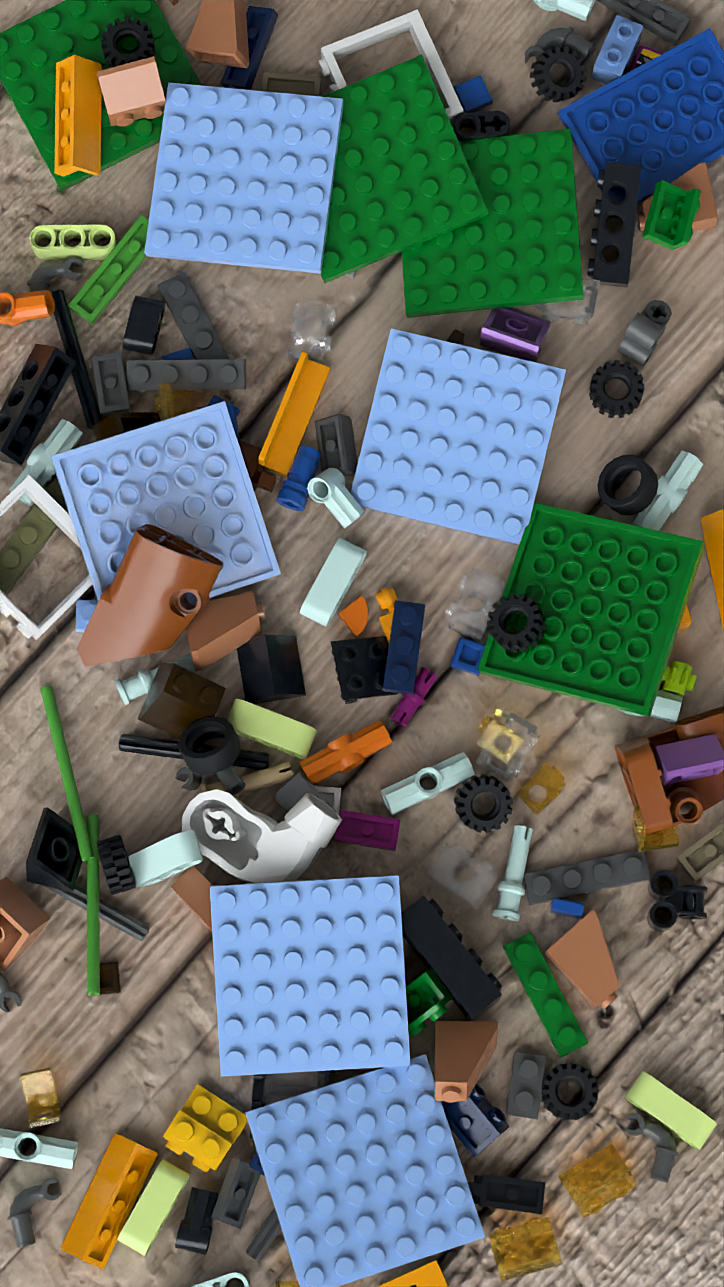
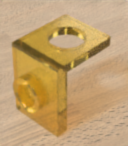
M497 708L491 717L486 715L478 725L476 730L480 733L476 744L507 764L524 739L499 722L502 711ZM498 735L508 736L512 742L511 747L506 751L498 750L494 746L495 737Z
M544 762L540 766L539 772L517 791V795L538 815L564 791L566 784L563 781L565 778L554 766L549 767ZM535 785L544 787L547 793L545 800L539 803L533 802L529 797V790Z
M634 806L632 830L638 852L679 846L675 826L646 835L639 806Z
M51 1068L20 1074L28 1107L29 1128L59 1122L60 1102ZM52 1113V1114H51L50 1116H48V1117H45V1118H37L38 1116H40V1115H42V1114Z

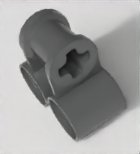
M654 300L647 304L642 313L638 312L629 325L618 352L644 367L653 354L657 342L663 335L665 326L670 320L672 312L669 305L661 300Z

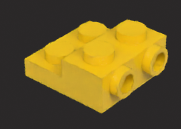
M197 1084L162 1137L168 1140L165 1146L181 1156L185 1151L193 1156L194 1159L191 1163L207 1173L211 1168L217 1172L248 1121L244 1113Z

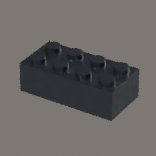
M422 896L401 913L403 938L424 965L434 971L454 997L452 999L468 1021H474L501 999L502 994L500 991L502 985L493 973L486 975L482 970L483 961L472 947L467 951L461 943L463 936L453 923L450 925L445 923L442 919L444 912L433 898L428 901L425 896Z

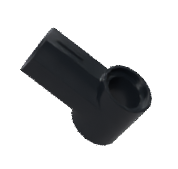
M192 1187L184 1220H181L177 1233L175 1248L203 1255L207 1254L213 1229L211 1227V1216L217 1202L218 1193Z

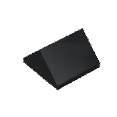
M263 635L237 648L245 701L252 704H261L306 696L296 636Z
M48 807L43 808L26 860L27 882L71 892L74 890L83 862L74 826Z

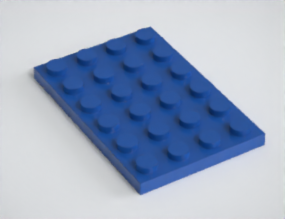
M710 28L558 111L557 114L565 129H571L572 141L596 183H598L599 170H605L606 162L641 165L638 203L654 194L657 182L664 180L672 183L699 163L705 162L707 165L724 156V52ZM619 188L612 189L608 194L609 198L616 203L623 201L626 197L624 191Z

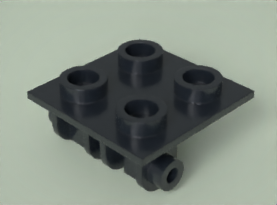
M386 636L331 641V652L334 656L335 671L338 675L337 681L340 684L341 699L345 701V704L355 703L357 699L398 694L383 691L388 656Z

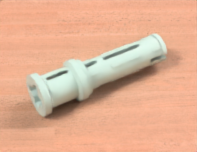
M191 653L169 662L192 672L195 671ZM158 668L148 672L142 669L138 671V675L123 681L119 679L115 681L125 706L132 699L144 694L148 695Z
M515 825L504 881H501L497 888L500 891L497 909L493 910L492 913L494 917L509 921L520 920V915L518 914L521 896L525 895L522 882L533 833L532 828L527 829L526 826Z

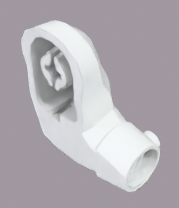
M215 789L199 793L189 802L182 816V832L194 830L201 854L239 880L249 884L297 881L314 864L322 849L328 845L342 819L324 801L312 794L306 793L284 816L285 820L278 824L271 817L250 809L230 793Z

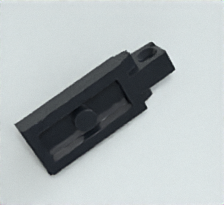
M482 1174V1176L474 1175V1182H467L474 1204L480 1207L542 1214L546 1182Z

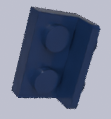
M478 1084L473 1088L467 1101L441 1102L450 1129L474 1157L509 1128L503 1112L491 1105L485 1098L484 1090Z

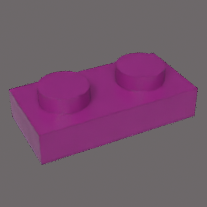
M345 810L339 811L342 821L336 829L335 842L396 851L401 819Z

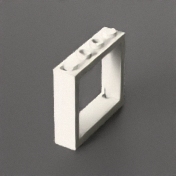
M418 9L321 48V59L318 62L323 76L329 75L332 82L329 88L332 93L347 86L336 59L409 31L419 54L424 58L451 125L453 126L457 117L464 113Z
M30 475L0 503L1 517L25 493L80 548L70 515ZM90 575L38 626L1 590L0 612L5 617L9 615L14 617L19 622L16 626L17 629L26 638L29 639L33 636L37 640L92 585Z

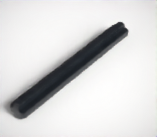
M61 289L52 291V297L55 301V312H53L66 355L76 361L71 373L87 427L92 429L93 426L102 421V417L64 291Z
M122 734L119 738L118 747L123 752L183 759L179 751V741ZM201 744L195 753H205L218 746ZM240 749L238 757L233 762V766L263 770L268 768L270 757L266 752Z

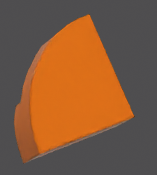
M360 596L338 613V616L356 639L364 632L368 622V606L363 596Z

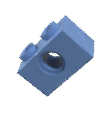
M616 15L594 64L593 80L606 85L626 74L641 40L643 25Z

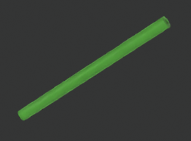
M44 686L40 690L82 861H88L93 859L94 856L53 687Z
M90 814L86 816L87 831L94 858L87 861V994L97 996L100 995L99 853L96 843L99 841V816Z

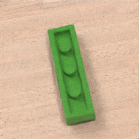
M142 215L68 305L69 309L92 326L148 258L144 251L149 220Z

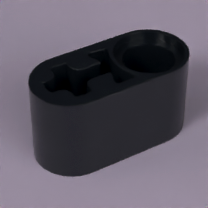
M502 111L463 113L457 117L454 124V132L458 141L508 136L510 131V119ZM481 126H484V133H480ZM493 126H498L500 131H495ZM464 127H470L475 132L466 135L460 130Z
M138 295L134 297L124 334L123 349L153 356L165 313V301Z

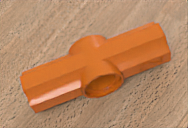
M49 290L15 295L7 292L0 293V324L18 326L27 320L52 317L53 312H55V301ZM12 305L10 311L6 314L7 308Z
M379 720L354 734L348 733L330 742L327 748L299 762L306 778L314 786L339 772L345 773L356 768L365 761V758L392 745L393 742L385 726Z

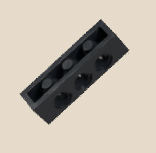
M606 162L605 170H599L597 187L603 188L602 200L596 199L594 217H600L598 229H592L590 245L591 247H596L595 259L589 258L587 276H593L592 284L628 287L641 165ZM614 188H619L624 191L626 197L623 201L616 203L609 198V192ZM610 218H618L622 222V228L617 232H610L605 226L606 221ZM607 247H613L617 249L619 257L613 262H608L602 257V251Z
M35 344L0 410V461L22 466L76 364L75 360L57 347Z

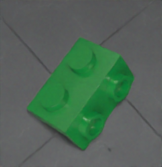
M664 180L657 182L642 237L670 250L687 245L693 235L692 224L694 217L700 208L699 198L701 190L694 188L686 191Z
M431 968L406 987L408 1032L412 1038L427 1027L423 1022L430 1017L434 1022L448 1010L444 1005L454 998Z

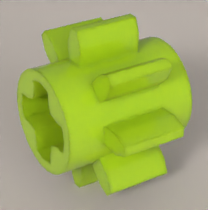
M671 661L670 666H666L661 683L664 685L662 691L683 697L686 691L692 693L697 680V676L691 675L693 667L683 662Z

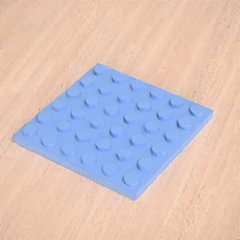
M168 82L144 251L145 255L149 257L321 274L343 113V99Z
M391 328L350 494L363 508L519 545L524 529L530 521L566 370Z
M225 401L51 456L98 601L107 585L112 583L136 529L145 524L157 526L222 561L223 566L212 587L209 598L281 574ZM187 592L188 602L190 604L197 602L196 596L193 593Z
M399 875L210 886L221 1077L410 1066Z
M426 1054L410 1059V1066L384 1067L245 1112L299 1287H338L485 1238L441 1101H435V1081Z

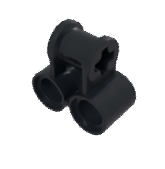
M660 870L652 876L648 883V892L652 898L659 902L655 903L647 914V922L650 928L658 932H665L674 925L677 917L692 920L707 919V913L704 912V894L708 892V887L699 885L678 886L675 874L667 870ZM659 878L668 880L671 885L670 892L660 893L657 891L655 880ZM657 909L666 910L670 915V922L659 924L654 918V912Z

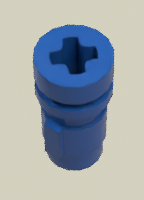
M308 446L299 447L288 472V478L283 481L282 489H280L276 498L280 505L294 511H304L308 501L307 498L310 496L307 489L308 483L315 477L322 456L318 450Z

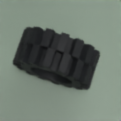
M124 17L125 22H120L118 18L115 19L114 26L111 23L107 25V32L103 31L101 47L104 59L109 67L111 65L112 67L120 66L152 56L155 57L153 34L151 29L148 30L145 22L140 24V20L135 17L133 22H131L130 17ZM126 37L135 38L140 44L139 49L131 55L120 53L117 45L121 39Z
M557 46L535 58L537 61L532 63L531 68L534 71L530 73V78L535 79V82H532L531 85L533 88L538 87L539 90L536 92L538 96L545 95L544 100H553L552 102L557 103L579 94L578 91L584 88L582 83L587 80V76L583 75V72L587 71V67L581 66L580 63L584 59L582 56L576 57L577 51H569V47L566 46L562 48ZM555 63L563 65L567 70L568 79L564 85H556L550 79L549 70Z
M615 360L614 364H610V361L604 364V367L599 366L596 373L593 374L589 388L590 400H593V407L600 409V414L604 415L606 412L609 414V418H613L614 415H618V418H623L624 414H632L633 410L637 409L640 405L644 392L642 374L638 375V369L635 366L633 368L629 367V362L625 361L623 365L620 364V360ZM613 379L622 380L628 387V393L622 399H612L607 395L605 385Z
M515 593L509 594L510 599L508 600L503 596L499 598L502 602L500 605L496 602L492 605L495 611H489L488 617L491 619V621H487V626L490 629L489 633L505 650L509 651L511 649L513 653H519V649H522L523 652L529 651L528 646L530 644L534 648L538 645L535 640L537 638L542 640L544 637L541 630L546 631V624L543 622L546 621L545 615L538 605L524 594H519V597ZM515 613L525 614L527 617L526 627L519 633L508 632L506 629L507 620Z
M481 774V777L473 775L470 781L465 779L462 782L464 786L461 789H457L456 793L458 796L457 798L454 797V803L457 807L455 808L456 813L467 827L474 829L476 832L481 833V831L490 833L493 828L496 830L500 829L502 822L507 823L509 820L507 815L512 814L513 809L510 807V804H513V799L509 795L511 794L501 781L493 776L489 777L486 774ZM488 792L493 795L495 800L493 809L484 815L475 813L472 807L473 799L479 793Z
M121 835L97 841L100 861L111 894L114 895L136 888Z
M572 1062L560 1064L553 1068L544 1079L542 1084V1101H544L546 1109L557 1118L567 1121L580 1119L590 1113L597 1103L599 1093L597 1080L591 1074V1071L588 1068H584L581 1064H573ZM572 1079L580 1084L582 1096L578 1102L567 1104L559 1098L558 1087L564 1080Z

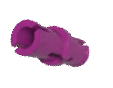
M421 667L415 679L413 695L402 694L404 697L389 719L392 722L397 721L396 724L398 726L406 728L418 706L422 707L425 703L424 697L434 681L437 680V675L434 673L429 674L430 670Z

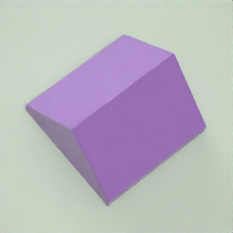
M510 307L492 309L482 327L480 345L515 358L536 363L551 322Z
M716 734L656 746L657 765L662 771L660 776L662 786L717 775L724 770V751Z

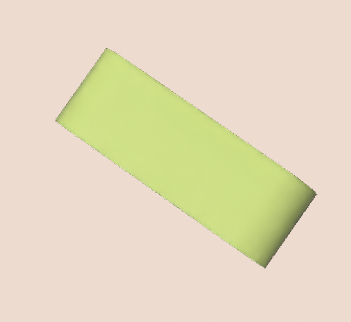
M40 225L31 231L29 237L34 254L42 260H68L70 258L105 260L117 245L115 233L107 225ZM47 238L51 240V243L46 247L37 245L41 239ZM77 238L81 240L77 246L70 247L67 245L70 239ZM101 238L111 240L106 246L96 245L97 241Z
M235 699L227 718L233 725L237 735L300 759L307 758L317 730L309 725L241 699Z
M644 1071L640 1073L625 1095V1099L697 1150L702 1148L717 1126L713 1119Z
M162 1159L117 1240L145 1256L188 1182L190 1174Z

